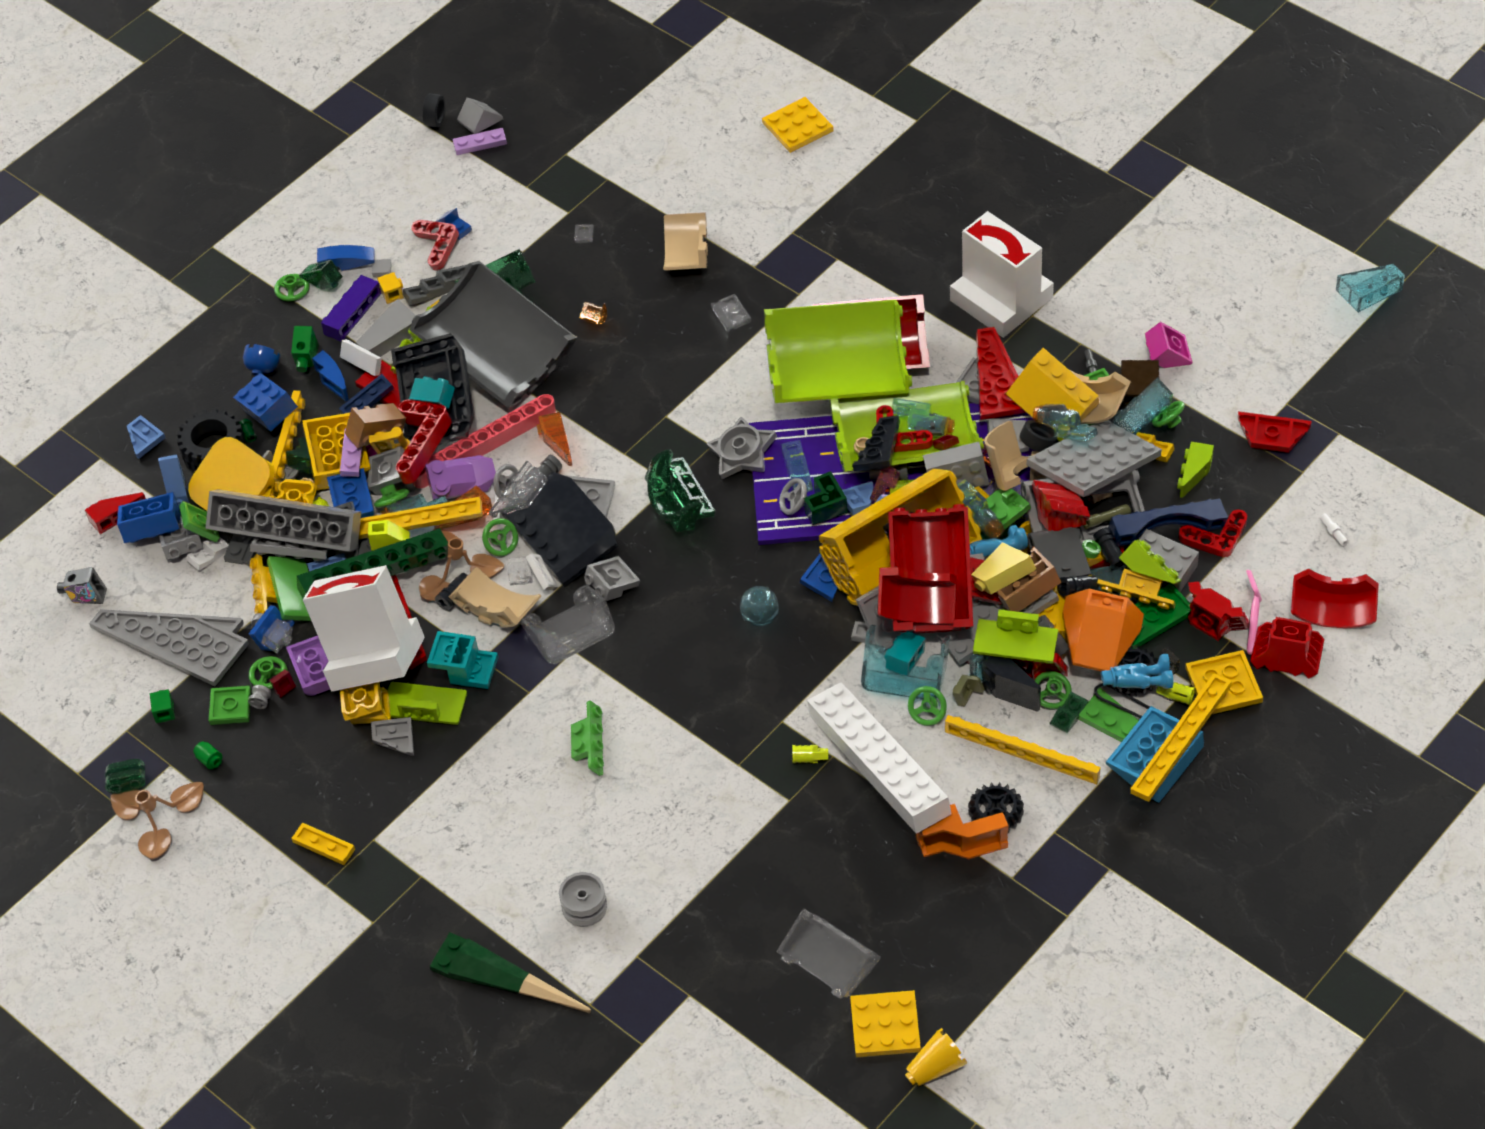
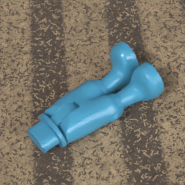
M1016 525L1010 526L1006 539L991 538L971 543L970 555L983 553L984 557L990 556L1002 542L1018 550H1024L1028 546L1026 532L1024 528H1018Z
M1161 654L1157 664L1147 666L1144 663L1125 664L1110 667V670L1101 671L1103 685H1112V687L1144 689L1150 687V685L1171 689L1174 683L1172 670H1169L1170 661L1168 654Z

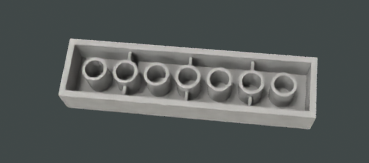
M217 489L209 491L206 529L350 552L358 548L361 511Z

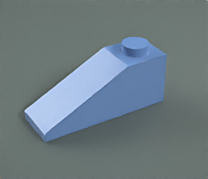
M172 455L158 458L166 493L174 492L178 506L182 501L190 504L188 486L178 456Z

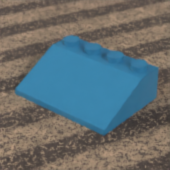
M1150 706L1108 758L1106 765L1133 786L1177 725L1179 719ZM1200 730L1151 799L1159 803L1204 747L1203 731Z

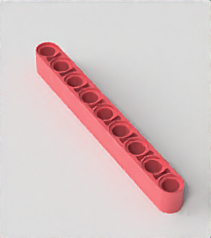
M544 394L473 432L467 438H463L433 454L427 464L434 460L446 461L487 454L555 416L556 408L553 396ZM425 467L417 480L413 482L416 488H425L429 485Z

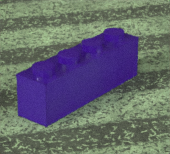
M360 275L353 282L349 290L343 294L339 302L333 306L329 314L323 318L321 325L324 335L342 342L382 294L379 282Z

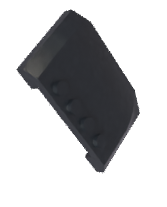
M449 333L391 349L393 367L396 368L400 403L404 400H410L409 397L415 378L423 379L425 376L434 380H438V378L448 380V384L455 387L450 407L447 409L452 422L438 445L467 438L474 420L465 351L456 338ZM405 423V433L403 434L405 439L411 442L420 426Z
M555 472L549 474L501 511L503 517L514 524L517 532L535 553L542 557L544 563L564 588L586 572L587 565L599 562L618 547L615 536L616 532L612 523L572 478Z

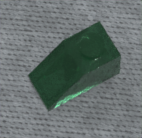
M332 260L310 264L299 274L300 278L321 290L335 288L343 277Z

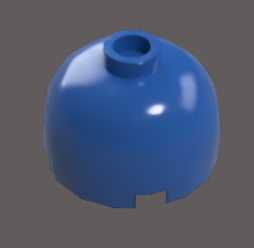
M250 344L246 345L243 352V361L246 368L252 371V375L257 376L259 373L264 375L270 374L277 368L281 357L279 352L276 355L272 348L254 344L253 348H249Z

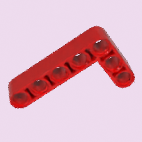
M404 400L398 406L401 413L406 417V424L420 426L395 466L404 484H411L417 480L451 425V418L446 407L442 404Z

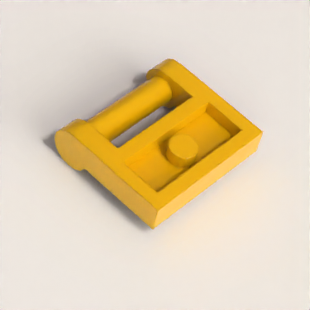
M394 427L390 432H376L374 435L369 436V443L377 454L399 446L406 450L410 443L403 436V431L400 427Z

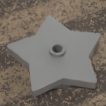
M740 417L735 425L728 428L719 438L708 442L709 449L720 458L719 475L721 479L743 469L764 472V452L776 439L777 435L773 430H757L749 425L743 417Z

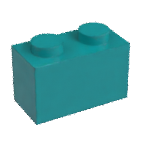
M425 376L423 379L415 378L409 399L442 404L449 409L455 387L448 384V380L438 378V380Z
M910 631L896 636L892 648H888L884 659H886V669L907 677L925 652L926 638Z

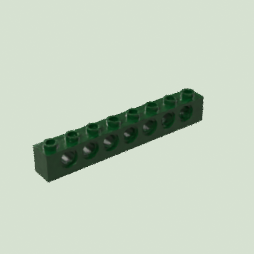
M439 528L297 575V589L302 598H304L316 580L385 565L390 576L407 572L411 569L447 558L448 541Z

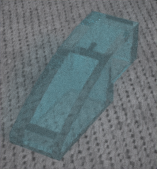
M800 440L781 444L789 479L800 478L805 482L807 492L813 491ZM798 484L792 486L793 490H795Z

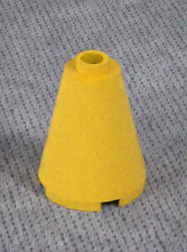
M942 1028L936 1031L906 1067L908 1073L905 1076L912 1085L915 1083L918 1086L923 1085L967 1064L965 1058L961 1060V1051L948 1034L942 1035Z

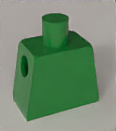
M294 326L291 354L296 364V370L306 372L307 367L314 366L312 358L317 355L319 343L312 326Z

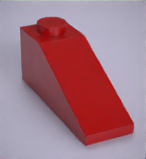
M140 492L103 499L86 508L85 512L89 522L101 535L117 525L118 506L146 498L144 493Z

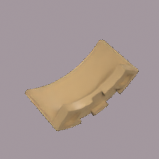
M706 212L664 215V270L707 268L708 245L704 242V237L707 235Z
M1071 371L1092 389L1100 399V403L1081 423H1100L1114 417L1131 381L1117 372L1106 377H1099L1098 380H1090L1087 376Z
M1007 421L989 432L984 440L997 487L1004 491L1021 484L1019 476L1015 474L1028 467L1026 463L1027 458H1029L1021 455L1012 421Z
M474 568L451 593L449 598L466 613L471 611L479 616V621L489 625L496 623L502 628L516 626L541 598V595H523L512 592L495 583L479 568Z

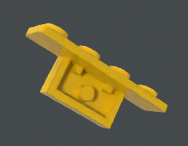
M256 554L250 560V569H252L251 583L254 585L253 599H255L256 604L254 613L264 614L268 609L267 602H278L269 567L263 566L262 555Z
M1128 569L1123 570L1119 585L1100 579L1097 582L1099 587H1101L1100 590L1107 593L1114 591L1120 593V596L1131 599V596L1139 598L1138 601L1145 604L1153 602L1158 604V607L1169 610V607L1175 608L1176 605L1175 601L1158 596L1162 580Z

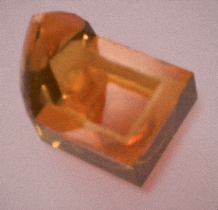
M585 302L579 318L597 325L602 324L607 317L606 304L604 303L602 307Z

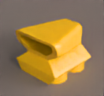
M285 479L278 485L279 492L276 498L312 504L318 486L312 481Z
M380 682L340 690L341 710L345 721L350 720L352 724H364L373 721L391 720L389 694L384 687H380Z

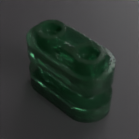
M130 759L109 764L105 768V789L109 793L118 794L142 788L145 785V763L140 759Z

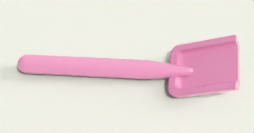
M1247 570L1246 572L1254 591L1247 642V653L1252 655L1262 598L1252 571Z

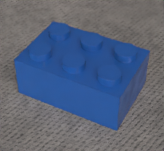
M261 373L253 377L251 382L240 389L233 397L244 412L269 431H272L298 407L285 390Z
M174 492L118 506L117 525L124 543H134L140 539L154 538L159 534L172 533L180 529V508Z

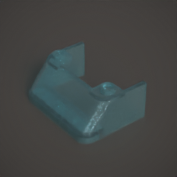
M876 625L870 626L866 632L861 685L865 690L903 697H910L915 689L922 686H931L941 692L947 667L950 636H946L941 643L940 654H933L928 658L926 668L914 666L909 675H902L886 669V659H884L887 650L881 645L874 644ZM924 692L920 693L916 699H924Z

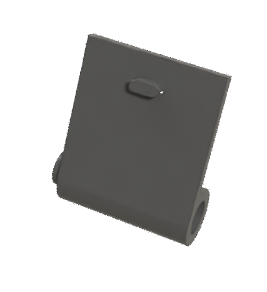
M1069 527L1059 531L1042 530L1028 533L1027 539L1030 551L1035 547L1055 567L1059 578L1091 575L1081 544L1079 528Z

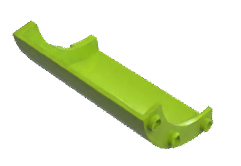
M897 300L764 309L765 334H767V340H770V344L766 346L770 381L774 387L772 389L774 402L788 403L909 393V387H912V376L907 372L904 359L906 357V347L902 346L900 317L903 316L902 305H899Z
M965 381L909 389V393L830 399L832 421L834 425H837L838 432L835 433V439L843 471H854L852 465L854 461L859 459L858 453L854 450V444L858 438L866 437L870 439L872 437L871 432L877 424L876 410L882 405L890 406L893 409L894 416H899L898 433L916 431L915 426L918 421L942 420L943 425L940 427L943 432L942 436L948 434L957 436L959 439V444L948 449L979 442L981 449H983L982 437L979 438L976 421H972L967 399V396L970 395L968 384L965 385ZM933 436V440L938 439L942 436ZM904 439L901 441V443L908 444L910 443V440ZM932 445V447L923 450L894 452L892 465L924 461L923 455L943 450L934 448Z

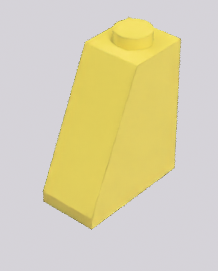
M1002 542L971 576L975 582V587L979 591L993 594L1034 572L1036 567L1030 555Z

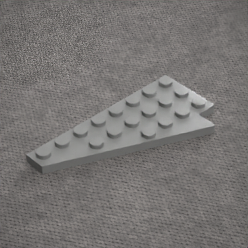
M100 609L89 623L91 628L213 686L217 685L249 645L248 639L236 634L244 624L241 618Z

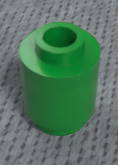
M199 742L193 750L195 758L208 769H214L222 762V753L208 742Z

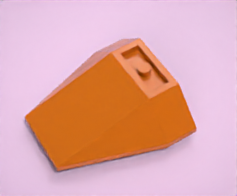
M1086 589L1067 595L1062 615L1072 665L1100 672L1110 670V667L1118 666L1141 632L1144 614L1129 598Z

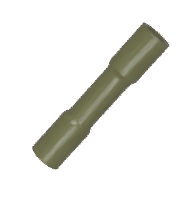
M1124 504L1109 511L1091 515L1089 520L1086 521V525L1083 526L1088 529L1100 525L1103 522L1110 521L1111 517L1118 514H1130L1131 509L1127 504Z

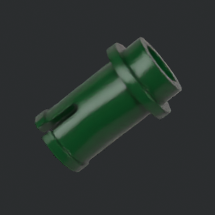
M249 419L241 420L240 424L246 442H254L257 435L253 430V422Z

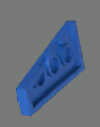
M819 554L801 577L800 583L833 602L838 588L821 554Z

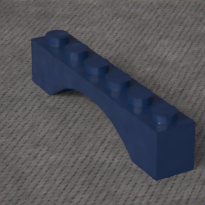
M1207 499L1202 502H1190L1179 506L1172 505L1167 508H1154L1143 512L1136 511L1132 514H1118L1111 517L1108 527L1111 528L1116 538V544L1124 546L1132 544L1134 540L1143 535L1146 529L1151 530L1163 525H1189L1205 531L1222 529L1228 516L1220 499Z

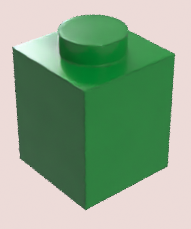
M169 689L149 693L151 711L155 722L160 723L174 720V703Z

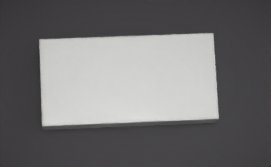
M529 554L525 557L543 590L553 591L558 587L540 555Z

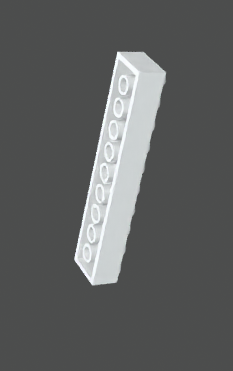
M842 682L807 700L811 718L916 834L951 815L948 796Z

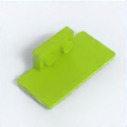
M999 609L997 621L978 620L973 653L1053 663L1058 629L1040 627L1039 614Z
M390 682L388 688L390 714L392 718L411 717L412 720L458 725L467 691Z

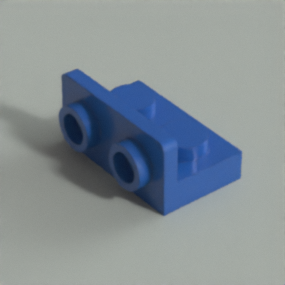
M270 605L249 632V635L261 650L274 651L278 648L285 635L290 632L295 622L293 620H282L280 611L276 606Z

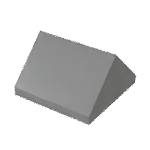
M467 97L457 121L473 134H477L502 120L503 116L487 104Z

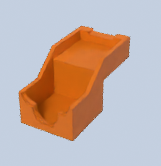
M955 804L950 805L951 815L916 834V839L924 857L946 852L966 859H972L1008 848V823L1003 812L963 824Z

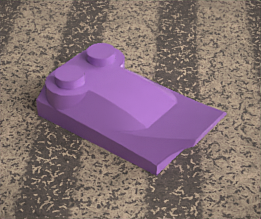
M481 455L446 461L434 460L425 465L433 502L488 492L496 473L493 459Z
M318 636L286 647L302 690L306 695L312 696L330 690L323 673L329 661Z

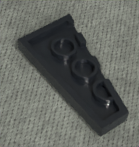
M898 415L882 417L878 420L871 432L872 437L867 439L865 449L860 451L858 461H854L852 465L854 471L891 467L900 424Z

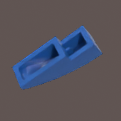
M336 245L317 248V263L322 271L339 267L341 271L375 263V249L358 245Z
M322 350L312 358L315 370L319 373L322 384L344 401H348V393L341 370L335 361Z

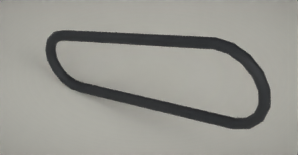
M1102 683L1094 688L1097 698L1136 717L1141 718L1142 716L1102 698L1097 693V689L1102 686L1109 687L1147 709L1150 708V706L1125 692H1119V689L1112 687V685H1103Z

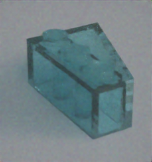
M1394 264L1341 274L1337 276L1336 291L1359 313L1403 290L1405 275Z
M1157 377L1138 397L1132 399L1124 410L1121 409L1116 413L1114 424L1136 435L1137 432L1141 431L1171 405L1173 393Z

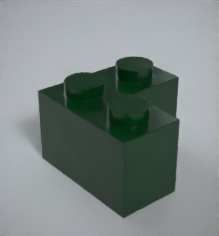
M832 472L814 477L815 494L804 498L805 513L812 526L848 512L847 498Z

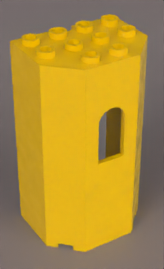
M932 469L819 535V541L822 543V546L819 547V552L835 585L840 591L843 590L844 593L849 595L847 599L852 605H857V598L879 586V568L891 567L890 542L883 529V526L889 523L888 512H893L894 508H905V511L916 513V510L919 509L935 512L937 508H947L948 511V508H953L954 504H963L965 496L962 490L958 488L957 478L950 470ZM968 507L969 541L971 544L982 540V537L980 535L981 530L972 518L973 513Z

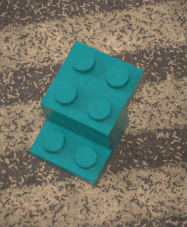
M437 631L427 665L429 668L447 670L450 684L489 689L498 660V653L478 650L476 636Z

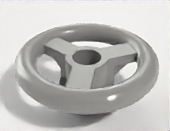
M502 465L495 473L493 486L495 494L500 500L505 502L512 501L520 492L521 475L514 465ZM505 470L512 471V474L509 476L501 475ZM516 479V486L511 494L512 482Z
M794 478L790 480L781 492L779 505L782 512L787 515L796 513L804 506V498L807 497V487L802 479ZM794 484H798L795 490L790 493L788 492ZM785 498L790 501V509H787L785 506Z

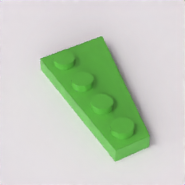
M1099 688L1097 690V693L1102 698L1120 705L1103 689ZM1095 694L1078 717V720L1120 742L1124 740L1139 721L1132 714L1100 700Z

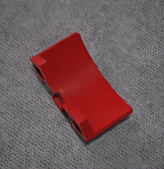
M899 567L879 568L878 615L887 619L904 622L953 624V620L956 619L957 576L951 573L926 572L923 573V576L915 575V571Z
M1306 569L1294 575L1291 613L1303 621L1323 627L1356 628L1373 624L1377 621L1379 583L1367 574L1353 578H1342V581H1332L1331 577L1321 575L1311 569Z

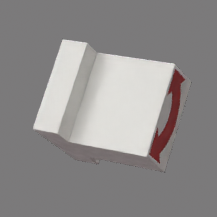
M987 211L962 231V277L950 285V301L988 328L995 327L998 335L1004 338L1053 298L1054 283L1042 275V247Z
M386 565L316 580L303 598L305 607L329 661L323 673L331 692L405 676L425 637L417 617L408 619Z

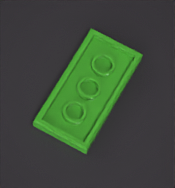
M269 556L267 564L282 620L311 621L303 598L297 589V575L309 572L305 558Z

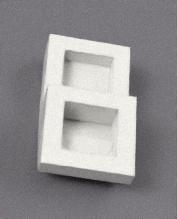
M219 538L217 542L211 540L204 541L203 548L187 555V561L199 571L226 553L229 544L222 538Z

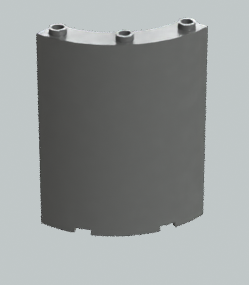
M480 261L469 263L465 267V272L447 295H443L436 305L413 318L412 326L409 330L422 340L451 333L465 351L468 377L507 408H510L521 402L523 395L533 393L558 367L555 363L561 356L565 357L577 337Z

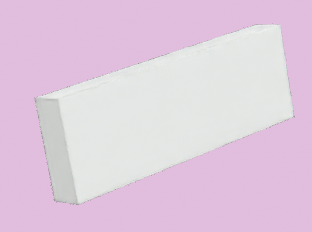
M347 339L342 340L340 353L342 359L374 376L380 375L381 357Z

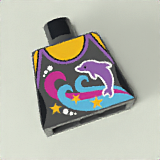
M93 567L68 571L64 582L57 583V592L59 594L67 593L74 603L103 604L107 588Z

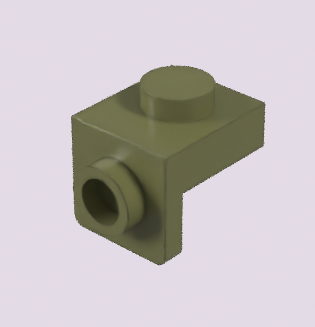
M962 675L957 685L954 686L952 693L957 705L965 707L972 692L983 693L985 689L979 677Z

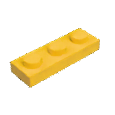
M303 822L291 838L293 843L342 865L346 864L355 851L354 845Z

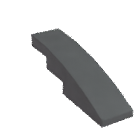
M467 265L439 270L435 277L421 279L418 286L404 288L402 295L410 305L442 296L455 286L465 272L464 269Z

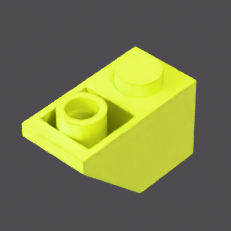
M389 520L368 522V538L371 551L409 539L410 532Z

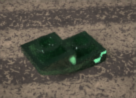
M1070 692L1063 706H1059L1050 724L1068 733L1078 721L1079 714L1089 701Z

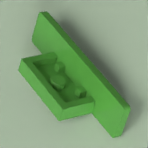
M590 700L586 702L587 718L571 724V758L579 761L588 757V768L598 776L603 775L604 766L602 743L603 713L600 706Z

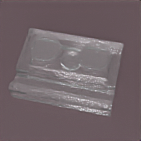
M735 294L718 300V303H711L714 313L727 332L731 328L736 329L751 323V317Z

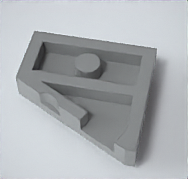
M411 717L371 722L372 741L374 744L414 756Z

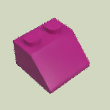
M1160 321L1145 333L1150 360H1159V366L1170 368L1191 365L1193 363L1186 336Z

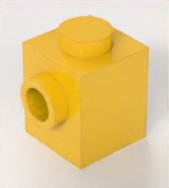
M394 272L377 278L381 293L387 304L404 298L401 289L403 288V283L400 278L396 277Z

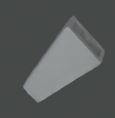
M397 299L356 341V345L381 357L391 351V349L399 346L404 339L411 338L408 330L412 326V320L416 315Z

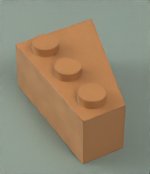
M394 403L376 405V408L364 406L361 410L354 407L351 409L345 434L357 448L370 445L369 436L374 435L376 432H390L394 427H400L403 431L406 417Z
M1035 547L1031 549L1030 556L1036 570L996 592L1003 607L1008 611L1020 612L1061 583L1055 567Z

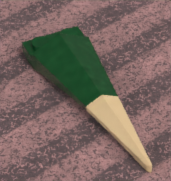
M451 932L447 935L430 965V970L447 978L500 988L583 1012H591L589 1007L469 938L464 939Z

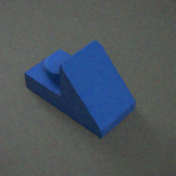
M457 208L446 212L436 220V222L455 225L459 231L458 240H461L472 231L471 225L459 218Z

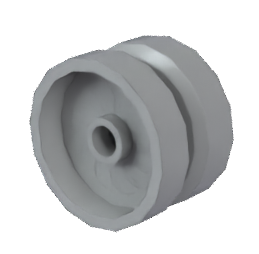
M579 872L568 876L561 883L559 898L563 915L568 922L584 927L593 925L602 919L607 910V901L604 885L599 877L592 873Z

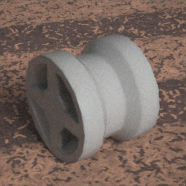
M263 685L253 686L252 695L249 696L248 703L257 709H265L268 705L267 699L272 694L271 690Z

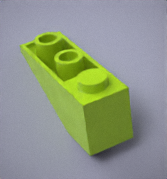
M1191 442L1190 448L1185 450L1184 460L1187 461L1186 464L1182 463L1181 474L1183 478H1179L1177 489H1180L1181 498L1210 472L1214 445Z
M1134 540L1119 557L1133 572L1173 584L1182 581L1178 577V572L1171 567L1169 569L1164 564L1165 560L1159 554L1155 555L1150 550L1151 546L1144 540Z

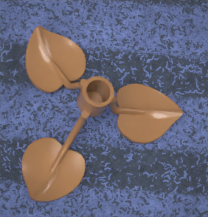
M440 528L448 541V560L442 579L435 575L424 577L419 584L420 597L428 601H435V596L443 588L448 587L450 583L445 582L451 560H459L464 556L467 564L471 565L470 572L474 568H479L489 578L498 574L504 569L505 565L497 558L487 554H475L472 557V561H470L467 551L463 550V541L454 534Z
M194 782L175 789L170 795V800L173 803L163 800L157 795L152 796L148 790H128L123 793L112 794L111 804L115 813L123 820L136 818L139 810H143L147 814L153 831H148L140 837L138 848L147 858L155 859L168 850L172 840L168 829L157 830V826L150 812L155 810L156 801L172 808L176 807L182 813L190 812L199 806L203 796L204 784L202 782Z

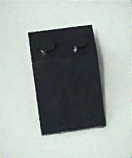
M990 656L982 662V684L987 693H991L995 698L1036 712L1040 710L1041 686L1011 658Z

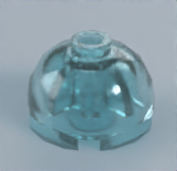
M754 586L749 588L741 597L740 613L745 621L747 619L753 625H765L772 622L773 618L778 615L779 602L775 593L769 588Z

